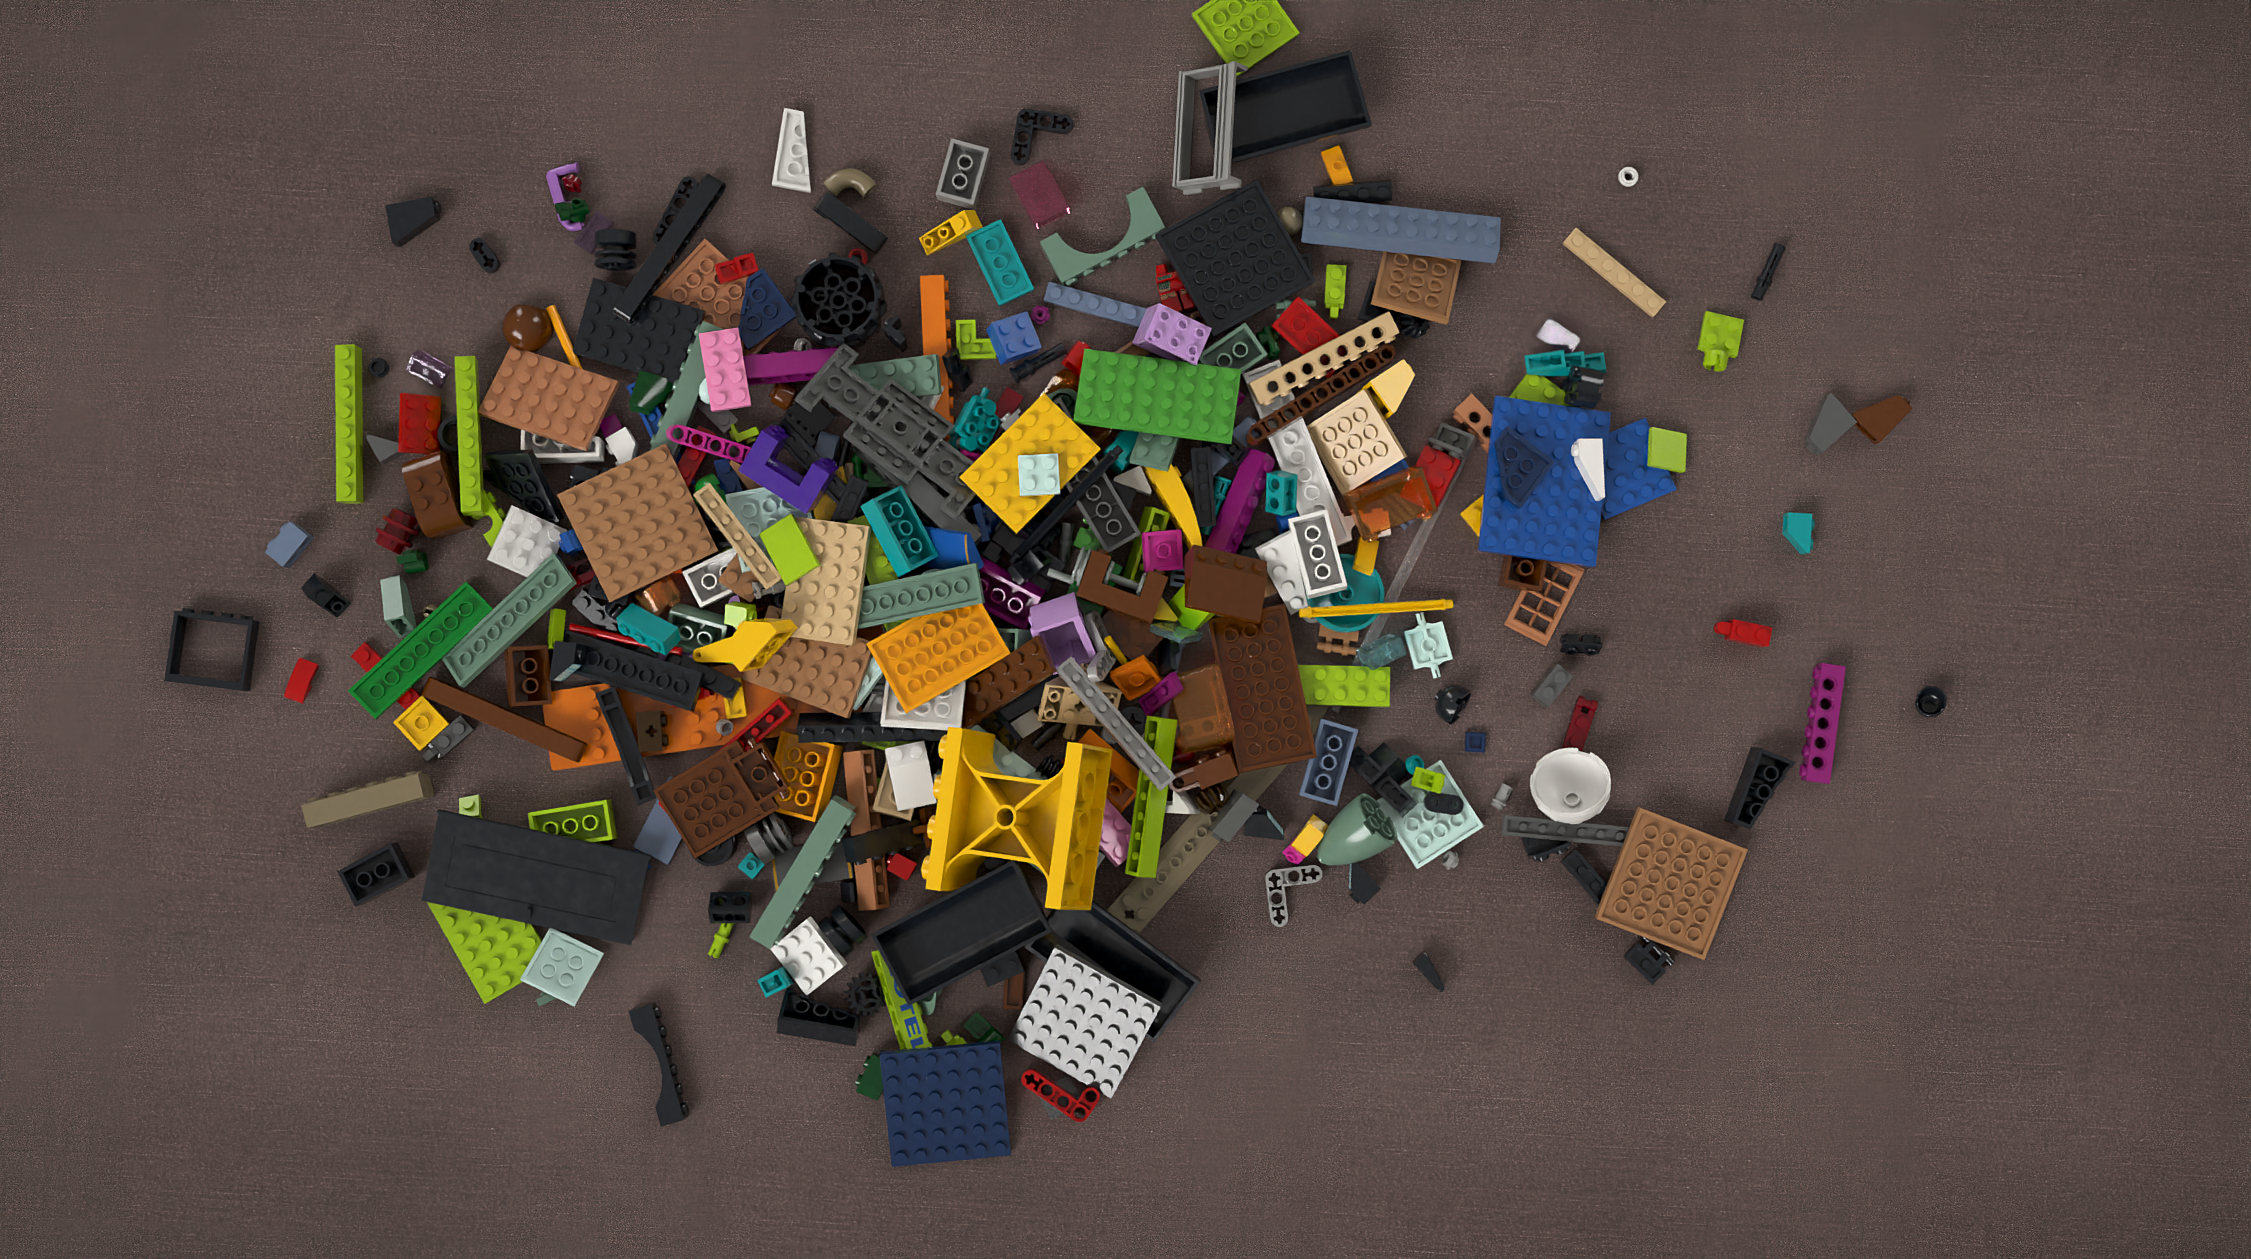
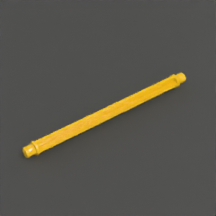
M1441 599L1324 607L1309 606L1307 608H1300L1299 616L1311 618L1445 610L1453 608V601Z

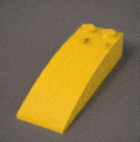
M1172 464L1168 472L1141 466L1145 477L1164 509L1170 513L1169 517L1176 529L1181 530L1182 539L1190 550L1193 545L1202 546L1196 515L1180 479L1181 473L1176 466L1173 467Z

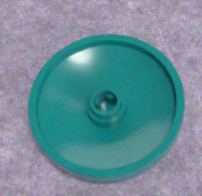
M1339 554L1347 582L1346 590L1308 599L1306 593L1307 603L1310 607L1384 602V587L1376 569L1374 568L1370 576L1352 569L1355 555ZM1379 613L1315 618L1330 630L1340 633H1351L1370 625Z

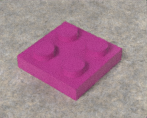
M1180 529L1142 532L1144 572L1154 571V569L1161 571L1183 569L1182 532Z

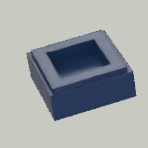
M1465 732L1464 752L1485 753L1486 733Z

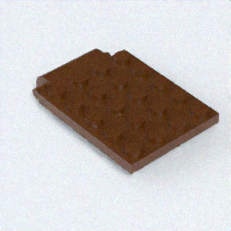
M754 738L748 740L747 743L750 749L746 751L738 739L653 790L694 858L779 809L780 806L774 798L776 794H779L782 800L789 796L785 789L790 784L763 741L757 744Z

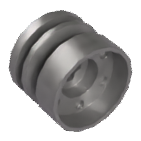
M776 812L769 814L770 820L767 817L762 818L763 828L755 822L744 829L752 849L764 864L777 857L774 848L777 847L781 853H785L786 848L784 844L788 849L795 847L789 828Z

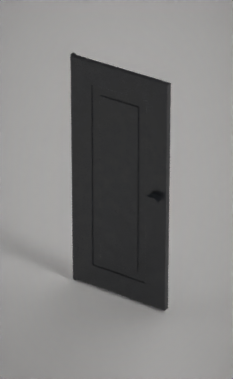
M437 810L438 818L422 901L632 945L649 860L652 859V855L450 811Z

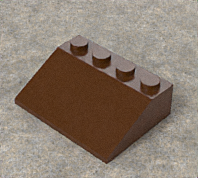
M1193 545L1184 557L1185 607L1259 623L1267 584V561Z

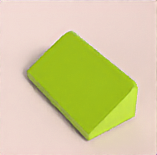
M557 608L550 610L547 638L548 650L554 649L555 641L563 642L566 610Z

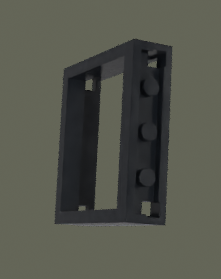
M190 608L174 611L164 681L250 691L260 621H254L253 616L241 615L240 619L233 618L234 614L222 612L221 616H215L214 611L202 610V613L199 614L194 613L195 609ZM187 618L248 626L240 682L179 675Z

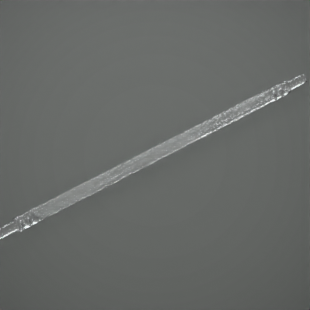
M1460 457L1461 464L1436 514L1427 512L1383 603L1397 601L1467 460L1466 458ZM1379 613L1373 621L1351 666L1365 665L1390 613ZM1333 706L1331 710L1339 713L1342 706Z

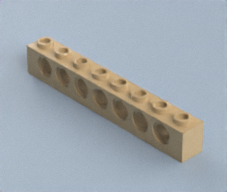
M1385 312L1247 383L1257 405L1263 403L1266 406L1275 401L1274 397L1278 395L1284 397L1292 392L1291 388L1295 386L1301 388L1309 384V379L1313 377L1319 379L1327 374L1326 370L1330 368L1336 370L1344 366V361L1358 359L1361 357V352L1367 350L1369 353L1379 348L1377 344L1384 341L1386 344L1396 339L1395 335L1400 332L1390 312ZM1374 328H1378L1380 331L1378 339L1372 336ZM1356 337H1360L1363 340V345L1360 348L1354 343ZM1340 345L1346 350L1343 357L1337 353V348ZM1323 354L1329 360L1325 366L1320 363V357ZM1305 363L1311 366V372L1308 375L1302 370ZM1288 372L1294 376L1292 383H1287L1285 380V375ZM1270 381H1273L1277 386L1273 393L1267 388Z

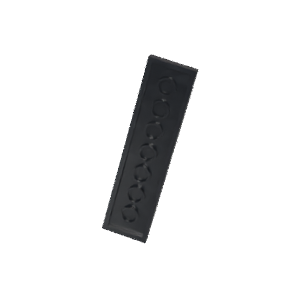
M564 629L563 642L586 645V657L583 660V665L574 674L694 712L706 673Z

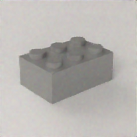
M951 138L936 191L937 200L975 210L990 157L989 148Z

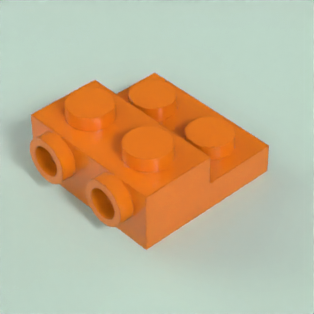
M1144 654L1109 672L1111 679L1128 701L1149 692L1162 681V676H1159L1158 669L1153 662H1149Z

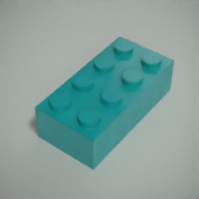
M902 485L860 506L897 577L939 556Z

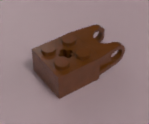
M1228 746L1221 747L1212 755L1205 753L1199 756V759L1195 762L1176 769L1173 773L1176 778L1173 781L1181 788L1175 787L1173 781L1169 786L1175 792H1183L1197 786L1204 789L1238 776L1239 772L1234 748H1228ZM1177 777H1181L1184 782H1179Z

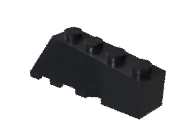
M786 987L778 1016L777 1033L856 1046L860 1031V1016L838 1007L834 1009L827 1006V1003L823 1001H814L809 999V996L796 994L792 989Z

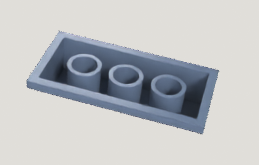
M1320 719L1314 739L1317 758L1308 760L1299 792L1300 796L1337 806L1358 729Z

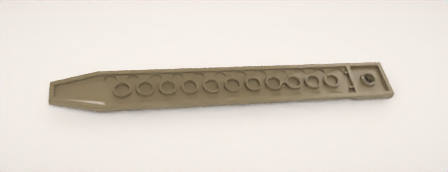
M1306 705L1312 735L1315 734L1320 719L1323 718L1328 706ZM1288 764L1240 773L1238 776L1220 782V784L1226 789L1228 796H1230L1233 790H1236L1256 801ZM1221 808L1217 812L1215 811L1208 815H1204L1201 811L1200 814H1191L1159 850L1156 878L1135 877L1109 906L1107 911L1131 929H1135L1140 933L1220 842L1211 836L1213 832L1208 830ZM1126 909L1128 911L1134 910L1133 916L1135 917L1133 919H1125L1126 914L1124 911Z

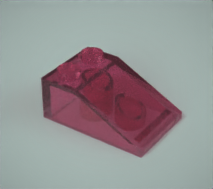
M1044 161L1009 178L1035 230L1070 213L1069 206Z

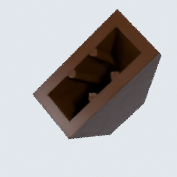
M1896 395L1856 411L1851 415L1857 421L1854 426L1875 445L1881 442L1912 410V407L1905 397Z

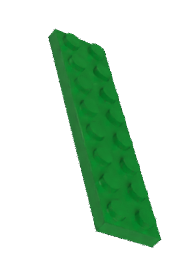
M465 582L354 684L348 692L377 720L439 663L493 608L468 582Z

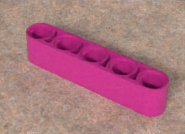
M673 424L666 430V436L672 442L741 464L751 447L683 425ZM675 428H679L681 431L678 439L673 437V430ZM694 434H697L700 438L699 443L696 445L692 443V436ZM713 440L718 442V448L715 451L710 447ZM735 446L737 453L732 457L729 454V449Z

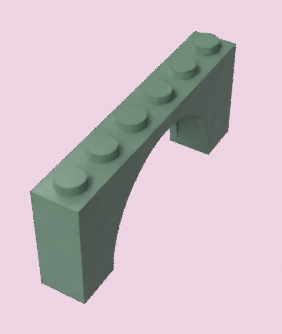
M1144 187L1126 195V202L1131 214L1130 226L1123 240L1111 250L1098 254L1079 252L1068 246L1058 233L1040 241V246L1061 285L1067 284V286H1071L1078 281L1077 278L1083 275L1085 277L1090 276L1095 272L1094 269L1100 266L1102 268L1107 267L1112 263L1111 260L1117 257L1121 259L1127 256L1130 250L1134 248L1138 250L1144 247L1150 239L1157 240L1155 234L1163 231L1165 226Z

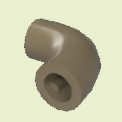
M852 168L838 170L822 182L835 197L846 188H854L865 198L877 187L876 182L863 171Z

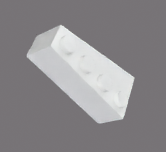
M521 430L520 450L533 449L539 464L604 462L605 443L600 437L594 436L586 452Z

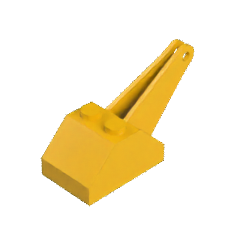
M764 618L751 621L745 620L737 626L738 630L732 637L696 648L692 656L696 662H733L740 672L760 669L764 667L798 627L791 619Z

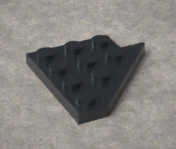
M533 449L488 452L485 455L490 469L483 471V478L541 519L548 522H559L564 518Z

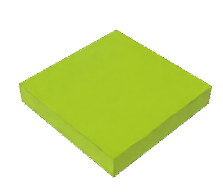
M1655 427L1649 428L1647 466L1679 473L1685 472L1687 434Z

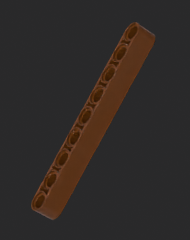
M1389 344L1382 345L1256 422L1249 428L1246 434L1247 442L1253 446L1263 443L1387 367L1396 356L1395 348ZM1382 352L1387 353L1390 358H1389V359L1383 358L1382 355H1381V353H1382ZM1365 362L1372 363L1374 368H1367ZM1349 372H1355L1358 378H1352ZM1333 382H1339L1341 388L1334 387ZM1317 392H1323L1325 398H1319ZM1300 402H1307L1309 408H1303ZM1284 412H1291L1293 414V418H1287ZM1268 422H1275L1277 428L1269 427ZM1257 431L1261 437L1254 438L1251 432Z
M431 676L428 677L421 694L437 703L578 763L581 762L588 745L570 735Z

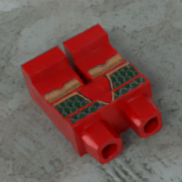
M1166 264L1156 266L1157 276L1155 281L1161 304L1179 313L1182 312V308L1184 312L1196 309L1175 271L1168 273ZM1177 293H1179L1181 304L1179 302Z

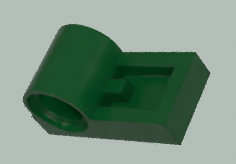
M419 549L402 551V555L396 557L397 564H404L407 574L428 571L429 569L426 552H419Z
M978 1011L963 1025L978 1042L1000 1040L1001 1044L1006 1039Z

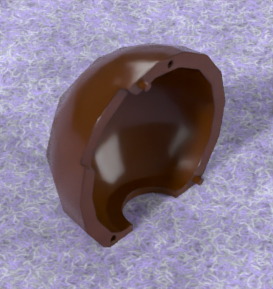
M515 305L505 314L502 322V331L507 343L512 347L534 352L542 348L549 341L552 333V322L548 312L544 309L529 305Z

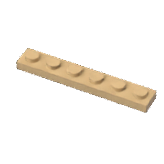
M1575 228L1562 243L1652 318L1666 303L1663 298L1579 229Z
M710 483L693 494L766 591L782 580L779 572Z

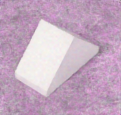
M1141 466L1135 467L1114 478V481L1151 496L1152 490Z

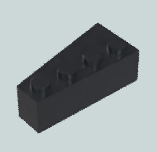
M1751 747L1724 821L1741 828L1751 829L1764 810L1765 804L1773 797L1774 791L1783 782L1786 773L1796 762L1765 749Z

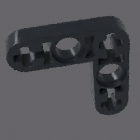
M1022 109L1017 116L1011 150L1012 162L1018 166L1025 165L1028 162L1033 130L1069 134L1073 130L1072 118L1063 114ZM1029 114V118L1035 119V115H1038L1037 125H1034V120H1028L1025 123L1021 117ZM1042 117H1049L1051 119L1049 126H1042L1040 124ZM1054 118H1057V123H1063L1066 120L1070 126L1062 129V125L1056 124V128H1053ZM1025 132L1028 134L1029 138L1026 142L1018 140L1017 137L1020 133ZM1019 146L1023 147L1022 154L1025 156V158H1021V161H1018L1015 156L1019 154Z

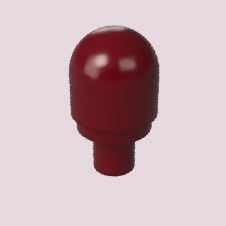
M1191 746L1177 748L1175 754H1173L1172 763L1176 761L1178 763L1191 761L1195 756L1194 749Z

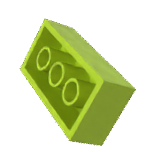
M612 799L528 813L530 829L589 842L617 839Z

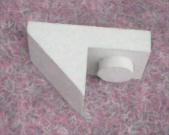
M1173 791V801H1166L1165 813L1200 814V810L1186 791Z

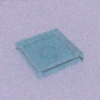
M1171 621L1151 624L1149 629L1154 634L1181 644L1200 641L1203 633Z

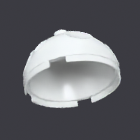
M1563 748L1550 752L1537 762L1530 778V787L1538 809L1554 821L1579 824L1591 819L1602 811L1610 798L1611 778L1606 764L1594 753H1584L1578 751V748Z

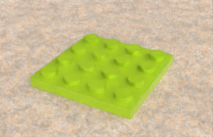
M1211 0L1192 13L1193 19L1224 63L1228 64L1235 61L1247 66L1248 70L1300 34L1277 0ZM1246 71L1236 73V78Z

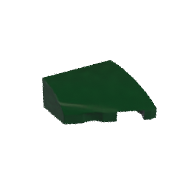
M639 371L629 401L631 412L651 415L656 410L657 405L666 400V396L672 391L674 383L669 382L667 378Z

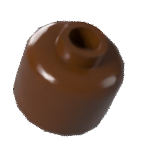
M786 382L775 383L769 394L771 403L783 410H788L796 402L797 388Z

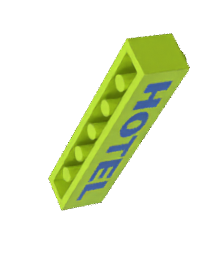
M879 950L872 951L871 954L900 1050L933 1047L926 1035L928 1034V1029L922 1021L920 1005L916 1002L908 1006Z

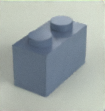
M289 521L280 528V534L276 539L274 538L268 543V549L265 551L267 555L286 568H290L314 539L311 534L297 523Z

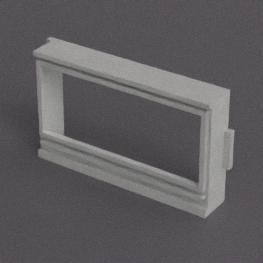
M1233 61L1223 65L1184 72L1179 71L1172 187L1183 190L1184 195L1204 193V189L1220 187L1221 190L1241 188V179L1230 175L1236 73L1248 71L1247 66ZM1219 76L1213 176L1190 179L1195 80Z

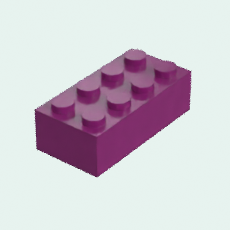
M981 557L984 566L979 570L985 600V603H983L985 610L1026 630L1030 624L1028 616H1031L1030 607L1041 603L1046 590L1031 582L1019 585L1011 578L1010 573L1006 569Z

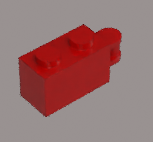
M1732 619L1728 620V622L1716 623L1713 629L1715 633L1725 635L1724 640L1765 648L1769 647L1773 627Z

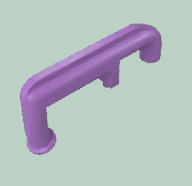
M578 162L551 169L547 172L546 178L554 205L559 202L567 203L559 176L572 172L578 174ZM557 214L559 222L569 231H579L585 226L584 222L572 223L571 219L561 221L559 214Z

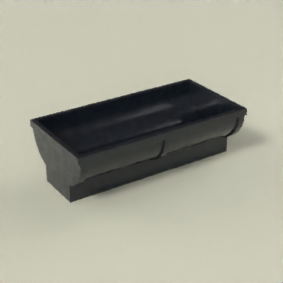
M1351 50L1236 80L1231 164L1371 127L1372 123ZM1218 85L1199 90L1205 116L1204 122L1213 155L1215 154Z
M1011 860L871 933V937L906 1003L910 1006L1052 932V929L1043 911V905L1025 872H1022L1016 861Z
M1092 900L1091 910L1053 909L1047 916L1052 932L1025 946L1026 949L1047 963L1055 946L1059 945L1163 1003L1145 1035L1153 1043L1159 1038L1201 982L1200 977L1189 972L1139 935L1138 931L1131 929L1094 900Z

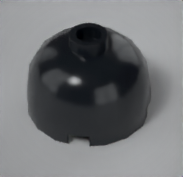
M1450 685L1443 691L1439 690L1434 698L1437 701L1435 709L1438 716L1448 724L1453 725L1459 719L1458 714L1461 710H1465L1471 697V691L1460 685Z

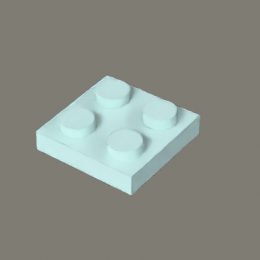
M1058 454L1018 455L1020 496L1060 494Z

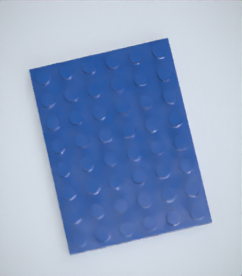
M1501 396L1494 397L1478 551L1588 567L1596 566L1602 500L1595 501L1574 462L1571 447L1578 439H1602L1605 478L1611 412ZM1507 426L1555 461L1520 509L1503 498L1494 442Z

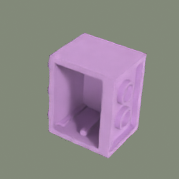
M1158 303L1146 309L1132 344L1163 359L1190 362L1191 365H1197L1212 328Z
M1075 592L1030 607L1031 616H1028L1032 627L1030 628L1032 637H1042L1055 668L1059 667L1069 657H1072L1079 666L1080 664L1092 661L1097 651L1085 626L1084 613Z

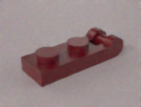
M1578 696L1562 748H1578V751H1583L1598 701L1593 699L1589 701L1583 696ZM1582 707L1588 708L1587 714L1581 712Z

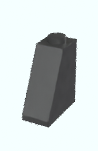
M1832 393L1822 398L1804 439L1807 449L1816 455L1823 453L1857 423Z
M1233 790L1227 804L1221 808L1208 830L1213 832L1211 836L1220 842L1223 839L1229 842L1259 804L1243 793Z

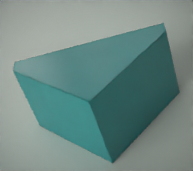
M784 966L757 980L766 998L794 983Z

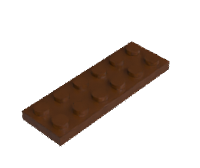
M1035 636L966 683L962 716L965 729H971L1057 672L1041 636Z

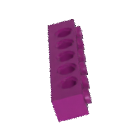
M1819 663L1813 669L1812 677L1815 680L1814 686L1810 689L1812 702L1807 710L1809 723L1806 725L1804 732L1807 738L1806 745H1803L1802 748L1804 760L1799 768V775L1802 781L1830 784L1845 666ZM1825 679L1830 682L1828 690L1823 686ZM1823 698L1827 701L1826 709H1823L1820 705ZM1820 718L1825 722V726L1822 729L1818 726ZM1818 737L1822 740L1820 748H1817L1815 745V740ZM1815 757H1817L1820 762L1817 768H1815L1812 764V761Z

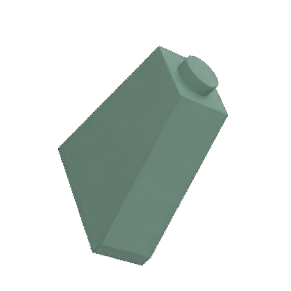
M400 575L390 576L380 580L384 621L398 638H402L410 634L417 627L407 584Z

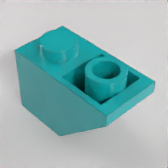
M1793 512L1783 514L1782 534L1801 555L1809 554L1814 544L1811 538V531L1814 530L1815 526L1812 514Z

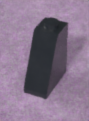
M430 196L385 205L392 244L402 247L440 220L439 213H442L439 201L437 202V200Z

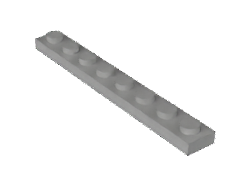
M1069 657L1056 668L1060 677L1159 791L1163 790L1176 778L1096 684L1089 680L1088 675L1072 657Z

